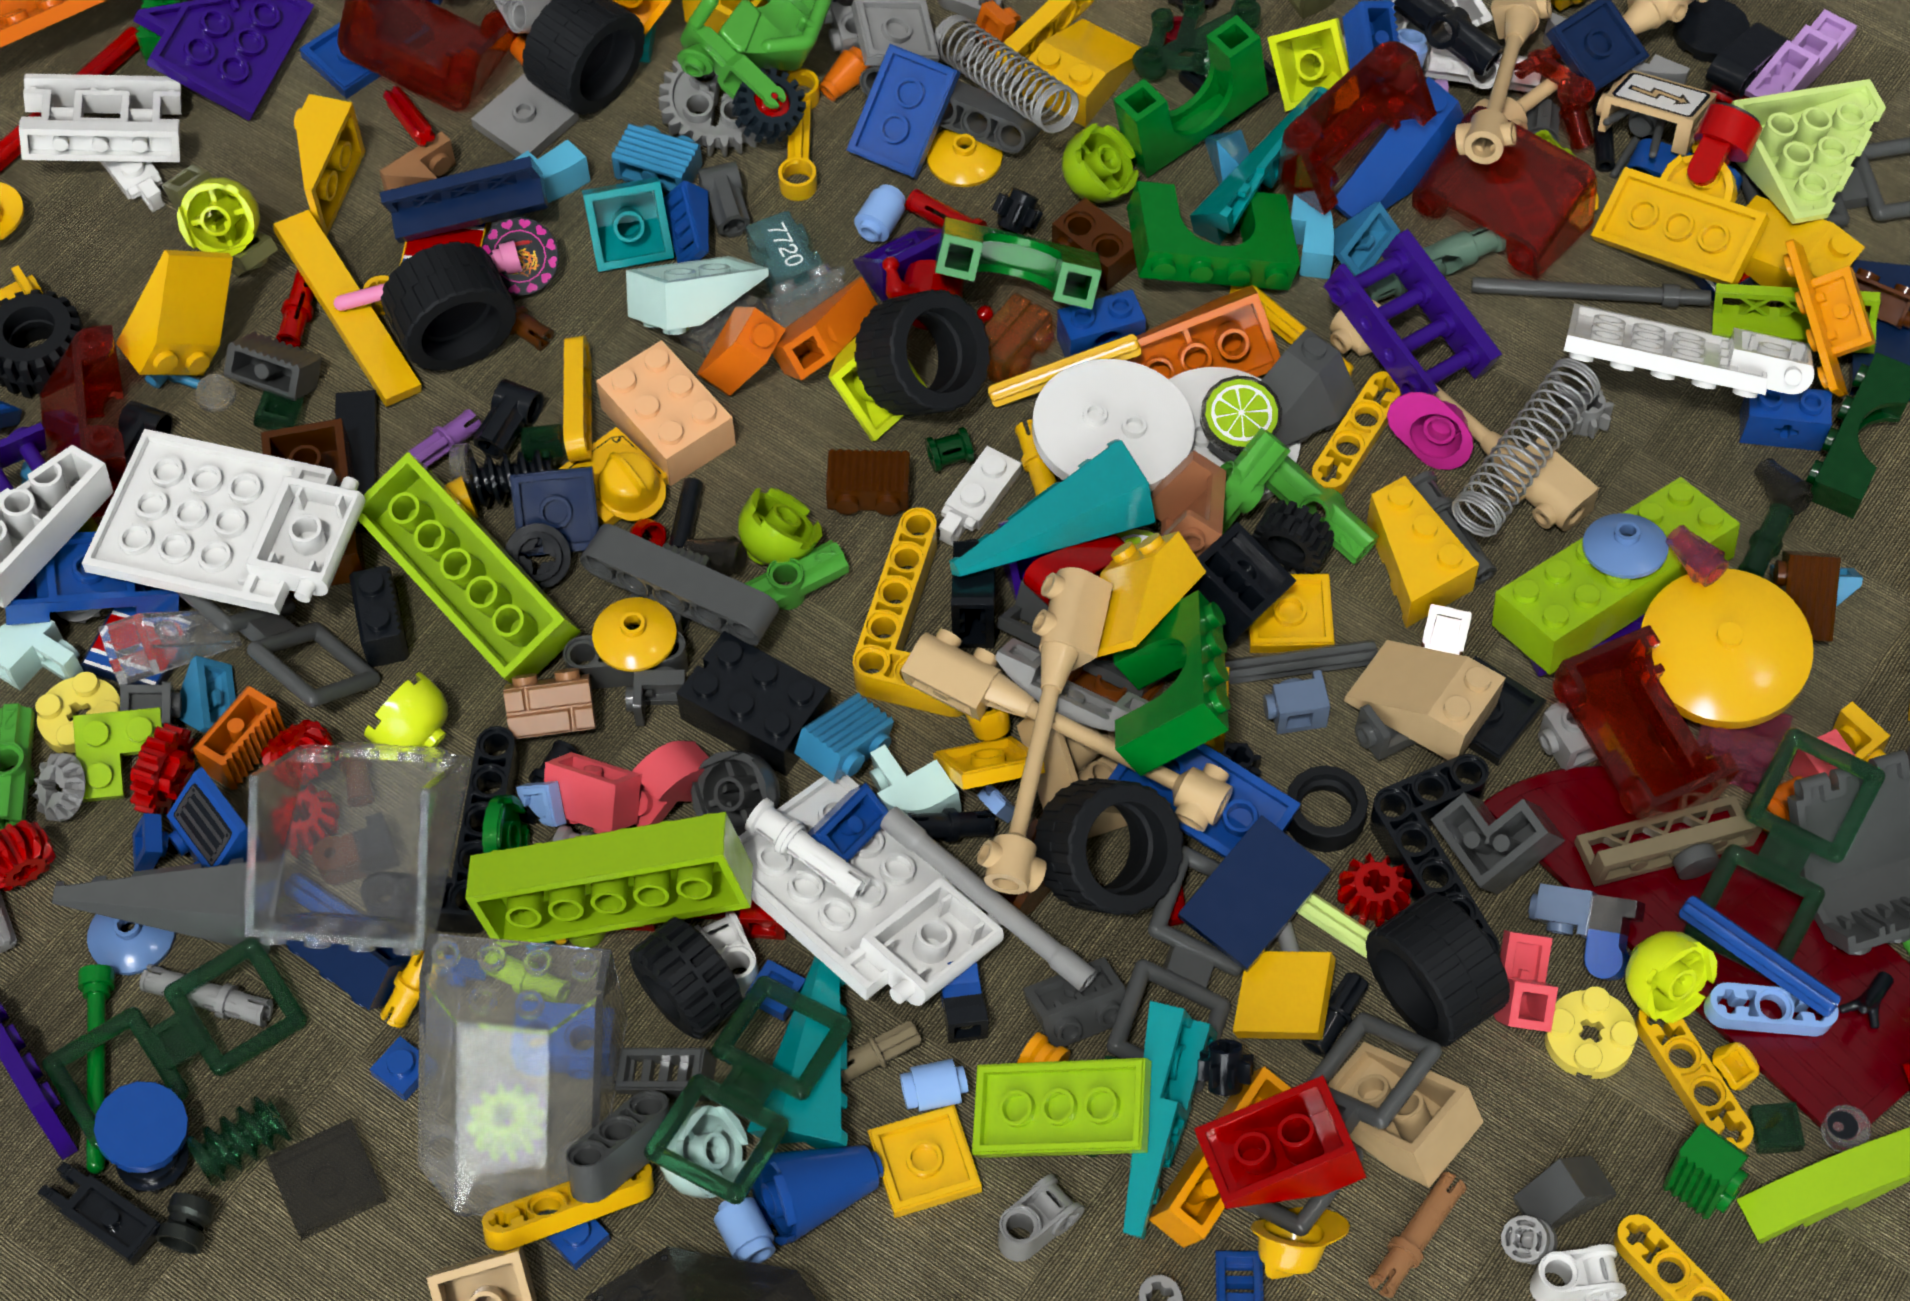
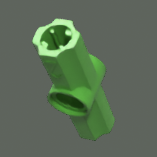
M1262 427L1234 462L1227 461L1220 466L1227 471L1222 535L1240 513L1250 512L1259 503L1264 494L1265 482L1291 452L1276 436Z
M1286 456L1265 482L1264 486L1280 500H1284L1287 505L1290 501L1297 502L1298 508H1302L1305 505L1310 508L1308 512L1312 515L1317 512L1316 502L1320 503L1325 509L1326 517H1321L1319 521H1327L1330 528L1328 530L1334 533L1332 546L1354 565L1360 562L1377 543L1379 536L1346 507L1344 498L1338 491L1324 488L1289 456Z
M829 540L814 548L810 554L800 560L790 558V561L784 563L772 561L766 573L744 584L769 595L778 604L779 609L791 610L803 603L806 594L849 573V565L837 542ZM783 582H792L789 585H781Z
M19 703L4 704L0 709V830L4 829L8 823L16 825L21 820H26L28 792L34 783L33 778H35L31 760L36 715L32 708L24 707ZM15 766L13 769L5 771L9 767Z

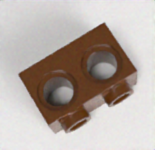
M1083 198L1052 223L1053 243L1099 254L1102 273L1098 285L1105 291L1110 290L1137 268L1131 233L1087 198Z

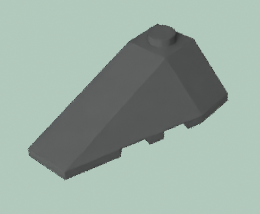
M1306 329L1293 342L1258 383L1264 386L1275 399L1278 407V422L1272 434L1286 446L1294 442L1297 444L1308 440L1311 434L1321 429L1327 431L1336 427L1358 397L1340 351L1309 329ZM1215 435L1207 448L1226 462H1234L1245 447L1232 446Z

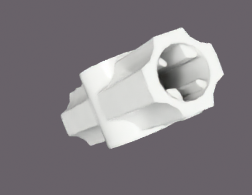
M1429 44L1423 64V76L1469 83L1480 89H1489L1494 85L1502 55L1489 72L1481 76L1475 75L1472 68L1447 49H1436ZM1518 56L1509 89L1529 92L1539 85L1542 76V60Z

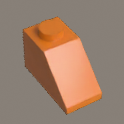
M735 307L696 375L725 395L731 396L767 363L786 329L756 307Z

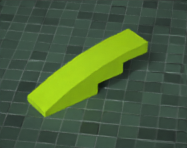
M1910 1127L1821 1160L1736 1199L1758 1242L1762 1244L1801 1224L1807 1227L1846 1207L1850 1211L1910 1182Z

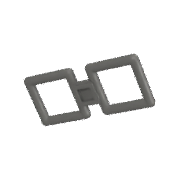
M1910 137L1867 144L1861 156L1854 158L1852 162L1854 169L1842 192H1836L1832 200L1835 205L1829 217L1824 220L1833 222L1840 228L1845 227L1850 221L1847 209L1869 206L1872 217L1877 221L1910 216V201L1891 204L1884 203L1868 160L1910 153ZM1738 167L1737 171L1743 178L1741 187L1746 202L1749 204L1755 195L1761 196L1758 186Z
M176 592L222 633L230 634L240 631L252 641L247 646L248 655L308 707H318L375 687L380 683V674L323 625L313 622L296 627L284 616L292 614L296 609L295 602L288 596L279 615L250 609L229 616L210 599ZM314 640L355 676L314 689L273 653Z
M1182 846L1183 859L1178 869L1179 874L1176 881L1172 883L1169 892L1164 898H1160L1157 901L1148 925V933L1151 937L1170 946L1164 965L1161 967L1146 959H1140L1135 963L1107 1042L1108 1052L1118 1058H1143L1144 1049L1127 1042L1148 980L1211 1010L1207 1023L1211 1024L1218 1033L1216 1040H1220L1231 1003L1227 998L1206 987L1213 967L1232 976H1238L1243 972L1240 966L1218 949L1168 925L1187 868L1190 867L1204 875L1210 876L1220 864V862L1187 846ZM1197 1080L1194 1093L1201 1092L1206 1081Z
M1361 1012L1355 1016L1306 1082L1323 1075L1326 1083H1328L1366 1032L1419 1054L1379 1108L1329 1087L1349 1135L1360 1121L1377 1129H1385L1442 1055L1441 1045L1371 1014ZM1354 1145L1362 1162L1364 1153L1360 1147ZM1341 1188L1323 1196L1311 1197L1298 1215L1274 1203L1240 1208L1297 1236H1305Z

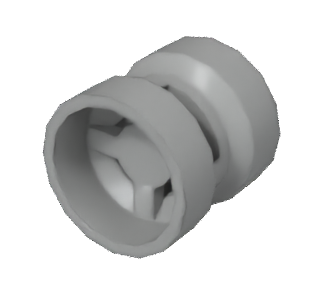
M1520 1215L1510 1219L1503 1227L1501 1233V1244L1505 1253L1513 1260L1521 1263L1539 1264L1547 1253L1556 1251L1558 1245L1557 1234L1554 1228L1547 1221L1528 1215Z

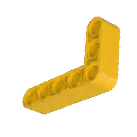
M915 507L903 513L893 538L853 655L854 685L856 690L867 698L947 717H959L964 715V713L906 684L901 673V669L910 655V652L903 651L937 550V520L935 515L928 509ZM914 533H924L923 535H913ZM912 566L914 568L902 569L901 567ZM893 600H900V601H902L901 603H897V604L890 603V601H893ZM882 634L890 635L888 638H879L877 636ZM869 669L879 670V672L873 674L866 673L865 671Z

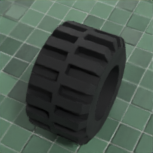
M40 289L31 290L30 294L25 295L21 291L15 293V298L10 300L4 298L1 300L0 385L2 387L6 386L8 391L15 395L21 391L23 397L32 398L34 394H39L40 398L48 397L51 391L56 390L57 394L64 391V386L68 383L71 385L75 384L79 380L77 374L85 373L88 368L86 361L91 359L89 348L91 345L74 305L71 306L70 301L64 296L58 298L56 292L48 290L45 294H42ZM47 339L38 346L25 348L32 342Z
M671 918L629 953L635 976L649 998L676 1028L699 1040L743 1004L739 984L722 956L696 928L681 919Z

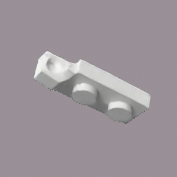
M100 161L128 200L131 198L133 200L140 196L152 213L166 206L161 197L162 193L158 186L163 184L162 179L151 162Z
M986 446L944 503L945 506L941 511V516L944 519L938 528L940 529L939 540L953 547V541H958L966 529L972 532L975 529L980 530L1021 474L1022 463Z

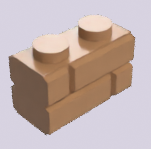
M568 668L555 671V678L538 680L535 673L513 676L512 684H505L503 695L508 730L512 732L514 738L522 739L596 729V715L590 674L580 675L579 668Z

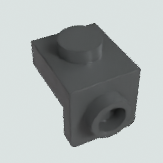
M663 666L655 670L634 672L633 686H626L625 702L626 711L634 713L636 726H645L646 705H678L676 693L687 680L685 669L677 670L672 667Z
M162 682V685H120V711L160 707L162 710V725L164 723L173 725V718H181V692H174L172 682Z
M1369 704L1360 708L1355 726L1356 737L1364 748L1370 749L1378 761L1417 743L1385 725Z

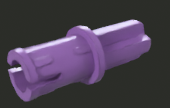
M466 409L445 426L433 428L432 435L411 448L408 452L429 467L444 455H453L457 451L456 447L477 432L481 422L478 419L465 428L464 424L476 416L474 412Z

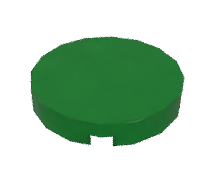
M496 795L490 800L483 821V853L529 845L530 833L527 824H521L519 814H525L526 811L518 797L513 795Z

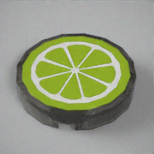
M1236 375L1221 379L1208 390L1202 401L1200 424L1203 433L1215 448L1223 452L1226 450L1238 456L1261 427L1274 436L1277 435L1281 427L1282 407L1278 396L1266 383L1254 377Z

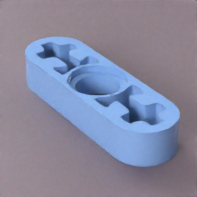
M1730 982L1720 983L1715 986L1705 999L1703 1006L1707 1019L1713 1025L1722 1029L1815 1037L1825 1034L1836 1022L1839 1015L1837 1006L1829 1017L1823 1016L1818 1021L1815 1020L1814 1013L1806 1012L1809 1008L1808 1005L1782 987ZM1722 998L1727 999L1728 1006L1736 1007L1732 1013L1727 1012L1725 1005L1718 1004ZM1747 1000L1750 1001L1748 1007L1744 1006ZM1771 1000L1778 1004L1782 1011V1018L1771 1019L1764 1015L1760 1008V1001ZM1794 1012H1797V1016L1793 1019Z

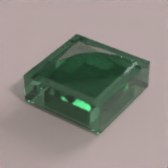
M264 390L254 415L253 426L268 430L297 426L303 410L304 398L301 397L293 401Z
M562 424L521 429V451H523L527 461L532 460L535 449H539L544 459L549 457L550 450L552 458L564 456Z
M1796 1102L1750 1106L1748 1116L1754 1128L1753 1140L1757 1154L1803 1150L1805 1141Z

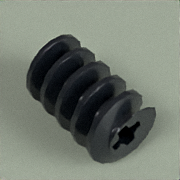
M535 449L532 462L527 461L523 451H518L515 464L511 463L506 453H502L498 466H495L490 455H486L484 465L480 468L474 457H469V476L474 501L478 497L481 505L485 508L490 505L491 497L494 495L500 506L505 505L508 493L512 496L510 474L554 470L551 450L548 460H544L539 449Z

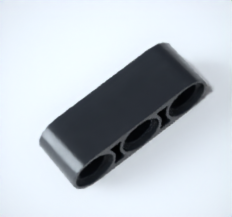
M1756 22L1715 57L1707 71L1705 80L1740 99L1744 96L1746 88L1786 40H1791L1760 22Z

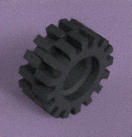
M1278 500L1277 504L1272 502L1267 507L1252 536L1280 564L1284 565L1288 572H1291L1292 568H1294L1296 574H1303L1304 571L1307 574H1312L1314 570L1317 571L1330 550L1334 542V533L1328 530L1330 525L1327 521H1319L1322 517L1320 514L1315 512L1312 515L1308 512L1309 507L1303 505L1302 508H1298L1297 502L1290 501L1287 505L1284 500Z

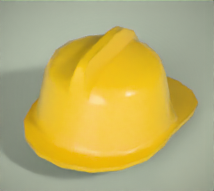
M621 443L606 444L596 448L592 452L590 460H585L582 467L593 466L596 497L615 517L626 521H638L639 519L653 517L662 508L666 499V485L652 463L634 447Z
M1295 1207L1288 1210L1298 1215L1303 1207ZM1326 1209L1305 1236H1297L1264 1219L1252 1222L1250 1229L1258 1236V1255L1265 1264V1274L1268 1278L1274 1280L1290 1277L1294 1274L1313 1272L1317 1268L1326 1246L1345 1237L1349 1232L1350 1224L1339 1213Z

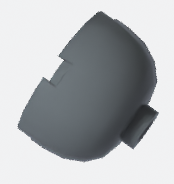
M741 750L715 753L703 761L699 769L704 768L705 770L699 776L698 781L692 784V803L697 816L726 812L738 836L746 831L745 824L749 815L763 799L769 798L774 802V808L778 809L781 795L779 780L771 765L759 755Z

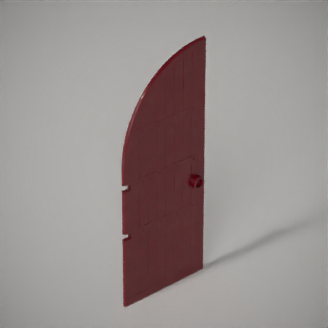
M1580 766L1569 770H1553L1526 778L1502 789L1484 801V804L1496 820L1521 799L1528 800L1543 809L1565 841L1539 861V863L1564 887L1589 890L1598 895L1636 900L1646 904L1643 922L1631 920L1627 946L1632 951L1646 938L1661 931L1683 932L1712 950L1718 962L1717 976L1714 984L1707 980L1704 988L1699 991V994L1704 995L1706 998L1715 986L1725 982L1780 986L1680 918V909L1692 895L1700 898L1841 996L1838 1010L1840 1005L1849 1003L1861 996L1879 972L1890 974L1894 979V983L1880 1004V1027L1877 1029L1870 1027L1868 1013L1861 1014L1859 1010L1841 1014L1839 1011L1838 1018L1825 1034L1816 1037L1722 1029L1713 1025L1705 1016L1703 1009L1704 1001L1695 1009L1729 1043L1739 1042L1745 1045L1756 1058L1760 1072L1843 1150L1910 1091V1085L1902 1065L1910 1061V963L1888 943L1872 947V950L1866 954L1850 955L1827 942L1798 888L1795 859H1791L1783 866L1776 857L1784 849L1763 830L1753 846L1719 854V865L1703 876L1682 880L1678 877L1673 866L1594 887L1574 843L1577 835L1717 800L1719 799L1718 797L1681 780L1655 772L1619 766ZM1728 810L1712 814L1708 823L1729 818ZM1682 822L1673 824L1668 833L1691 827ZM1644 833L1634 834L1629 843L1652 837ZM1604 843L1591 845L1595 856L1598 851L1612 848ZM1722 998L1718 1003L1725 1005L1728 1013H1732L1736 1008L1728 1006L1727 999ZM1747 1000L1744 1006L1748 1007L1750 1001ZM1771 1000L1760 1001V1008L1764 1015L1771 1019L1782 1018V1011L1778 1004ZM1809 1007L1806 1011L1814 1013L1815 1020L1820 1021L1823 1017L1822 1015L1817 1014L1816 1011L1813 1010L1811 1007ZM1794 1012L1792 1018L1794 1019L1798 1013ZM1844 1111L1851 1114L1858 1123L1857 1134L1851 1139H1840L1834 1136L1827 1125L1828 1118L1832 1113ZM1835 1122L1833 1129L1841 1132L1844 1126L1840 1122Z

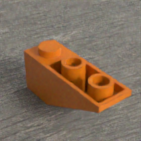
M860 276L785 328V332L772 352L785 375L802 381L834 359L859 333L860 324L864 317H867L870 310L878 305L863 277Z

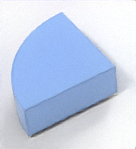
M558 781L526 783L516 787L521 803L524 807H530L535 815L540 818L539 822L551 827H557L566 823Z
M993 784L985 785L977 793V796L995 816L1009 823L1012 820L1015 806Z

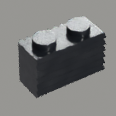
M384 565L352 572L349 575L360 642L368 664L371 667H378L406 661L409 657L406 634L401 616L398 592L390 567Z

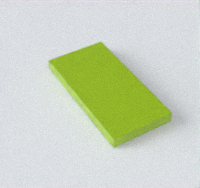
M1147 1058L977 1065L972 1155L978 1158L1148 1153L1152 1061Z

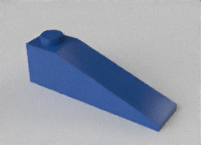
M1430 77L1426 78L1409 93L1329 204L1348 219H1351L1375 202H1380L1386 210L1452 166L1459 156L1455 139L1457 124L1467 123L1459 101Z

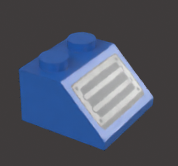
M203 767L194 771L166 815L173 829V832L168 834V837L181 856L189 853L195 861L193 864L201 863L202 868L228 865L231 859L244 858L245 862L262 860L248 827Z

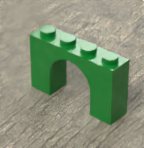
M1235 15L1206 35L1210 57L1209 73L1198 92L1185 104L1169 111L1168 101L1145 78L1113 99L1119 130L1132 146L1136 156L1131 159V162L1147 178L1268 95L1261 38L1238 15Z
M1136 182L1127 206V213L1139 278L1241 287L1253 285L1265 289L1289 290L1299 269L1300 259L1286 194L1256 192L1238 221L1243 243L1234 246H1221L1200 239L1186 227L1180 215L1175 184Z
M948 217L944 219L935 262V273L973 282L975 281L976 272H994L1015 276L1048 288L1052 292L1053 301L1091 310L1102 273L1098 253Z
M1199 590L1182 598L1137 647L1113 653L1114 665L1137 690L1175 670L1183 668L1174 683L1160 696L1115 720V750L1140 776L1229 731L1228 710H1230L1231 705L1226 687V682L1229 680L1224 654L1227 652V645L1223 637V625H1225L1226 621L1220 607L1215 602L1209 603Z

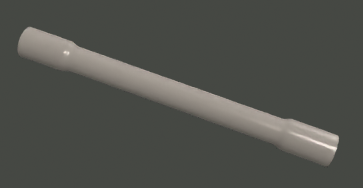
M894 807L885 815L880 824L883 830L906 849L915 852L1040 955L1055 972L1078 991H1084L1092 983L1097 975V970L1069 947L1061 945L996 890L987 886L984 880L932 839L926 830L898 807Z

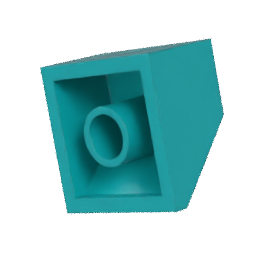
M658 177L582 190L598 272L675 258L661 182Z

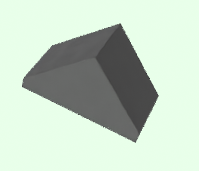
M1590 1155L1559 1158L1514 1195L1513 1201L1522 1215L1545 1220L1556 1229L1615 1198L1617 1193Z

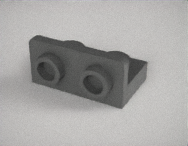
M1105 957L1088 963L1097 970V975L1092 983L1082 992L1078 991L1059 974L1023 988L1027 1005L1042 1026L1043 1034L1048 1036L1049 1043L1055 1047H1065L1113 1028L1125 993V986Z

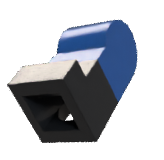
M1593 894L1584 954L1585 966L1593 976L1607 981H1616L1625 976L1627 963L1630 958L1626 950L1631 920L1643 922L1646 904L1636 900Z
M976 962L942 989L941 1000L948 1043L988 1038V1015L983 1000ZM973 1026V1027H971V1028H969V1029H960V1028H959V1027Z

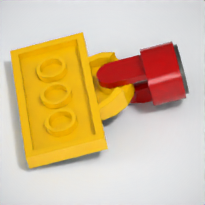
M1724 102L1710 104L1693 136L1694 140L1699 144L1694 154L1684 157L1681 154L1678 155L1667 165L1660 178L1624 167L1591 233L1593 240L1715 283L1738 284L1770 219L1767 213L1735 203L1738 194L1737 185L1731 170L1728 168V164L1730 161L1746 162L1763 130L1760 121L1748 111Z

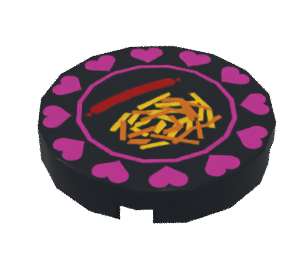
M521 216L504 219L491 228L483 239L482 248L486 250L488 255H492V250L499 249V244L514 240L522 271L507 275L506 271L499 274L509 294L520 296L535 293L545 287L556 273L559 260L557 242L549 229L536 220Z

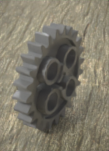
M674 60L672 62L673 72H664V83L659 85L660 97H658L662 122L668 123L669 134L679 133V136L690 137L697 144H700V147L702 145L707 146L708 156L713 154L715 148H720L721 153L726 157L729 147H734L739 154H742V144L745 142L753 148L757 147L756 141H754L756 134L751 132L749 137L745 136L743 132L746 126L743 125L738 128L735 124L736 120L730 119L738 116H732L733 99L726 92L721 99L719 123L717 126H712L715 119V106L718 104L720 85L717 80L718 75L714 71L709 75H702L701 77L688 75L682 70L678 61ZM698 111H700V112H703V113L695 114V113H693V112H698Z

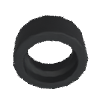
M1328 765L1308 768L1295 777L1288 787L1287 795L1301 803L1303 797L1311 792L1321 790L1335 792L1344 797L1350 804L1351 816L1344 824L1328 828L1317 826L1306 820L1299 808L1287 830L1296 842L1310 850L1320 852L1342 850L1354 843L1363 831L1368 808L1365 788L1353 774L1342 768Z

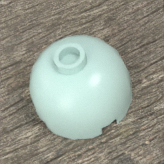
M704 1105L681 1111L670 1120L659 1138L658 1145L659 1165L666 1181L680 1193L694 1198L706 1199L731 1194L741 1184L748 1168V1160L742 1161V1145H748L747 1134L739 1118L726 1107Z

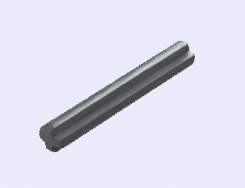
M1366 640L1226 659L1225 667H1229V684L1309 674L1316 670L1323 672L1367 666L1378 653L1375 641Z

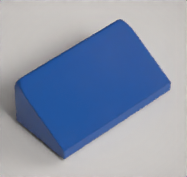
M864 783L849 791L808 834L848 862L881 829V821L889 810L868 784Z

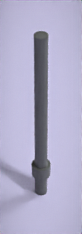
M1472 277L1471 292L1648 302L1660 303L1661 307L1678 308L1679 304L1710 306L1711 290L1681 289L1679 284H1662V287L1488 277Z

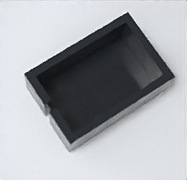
M723 631L704 656V668L697 665L676 693L680 718L737 750L759 755L771 765L773 770L787 777L800 759L794 752L801 729L832 709L831 688Z

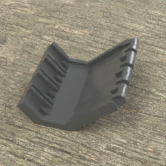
M1910 747L1907 749V753L1904 750H1899L1871 758L1868 764L1865 761L1830 770L1829 776L1827 773L1822 772L1795 780V795L1788 796L1787 800L1797 884L1825 940L1850 955L1866 954L1872 950V947L1888 942L1902 943L1910 940Z

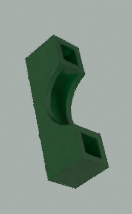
M1878 352L1875 353L1870 366L1861 364L1852 383V386L1858 388V391L1854 398L1846 395L1836 417L1843 420L1839 430L1831 427L1821 449L1828 452L1824 462L1815 460L1806 480L1807 483L1813 485L1807 500L1854 519L1877 469L1864 455L1859 444L1858 434L1866 427L1875 423L1899 422L1910 399V366Z

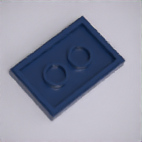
M1261 815L1180 910L1178 918L1248 972L1327 878L1331 868Z

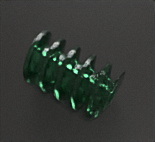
M253 1096L251 1098L253 1111L251 1114L243 1107L237 1106L235 1108L237 1120L235 1124L225 1116H221L219 1118L221 1131L219 1134L209 1126L203 1127L205 1141L203 1144L192 1136L186 1138L189 1151L211 1186L212 1175L217 1176L224 1182L229 1181L227 1170L229 1164L243 1172L245 1170L243 1159L245 1154L259 1162L261 1160L259 1149L261 1144L275 1152L277 1150L275 1139L277 1134L288 1142L293 1140L291 1132L269 1098V1102L266 1104L259 1097Z

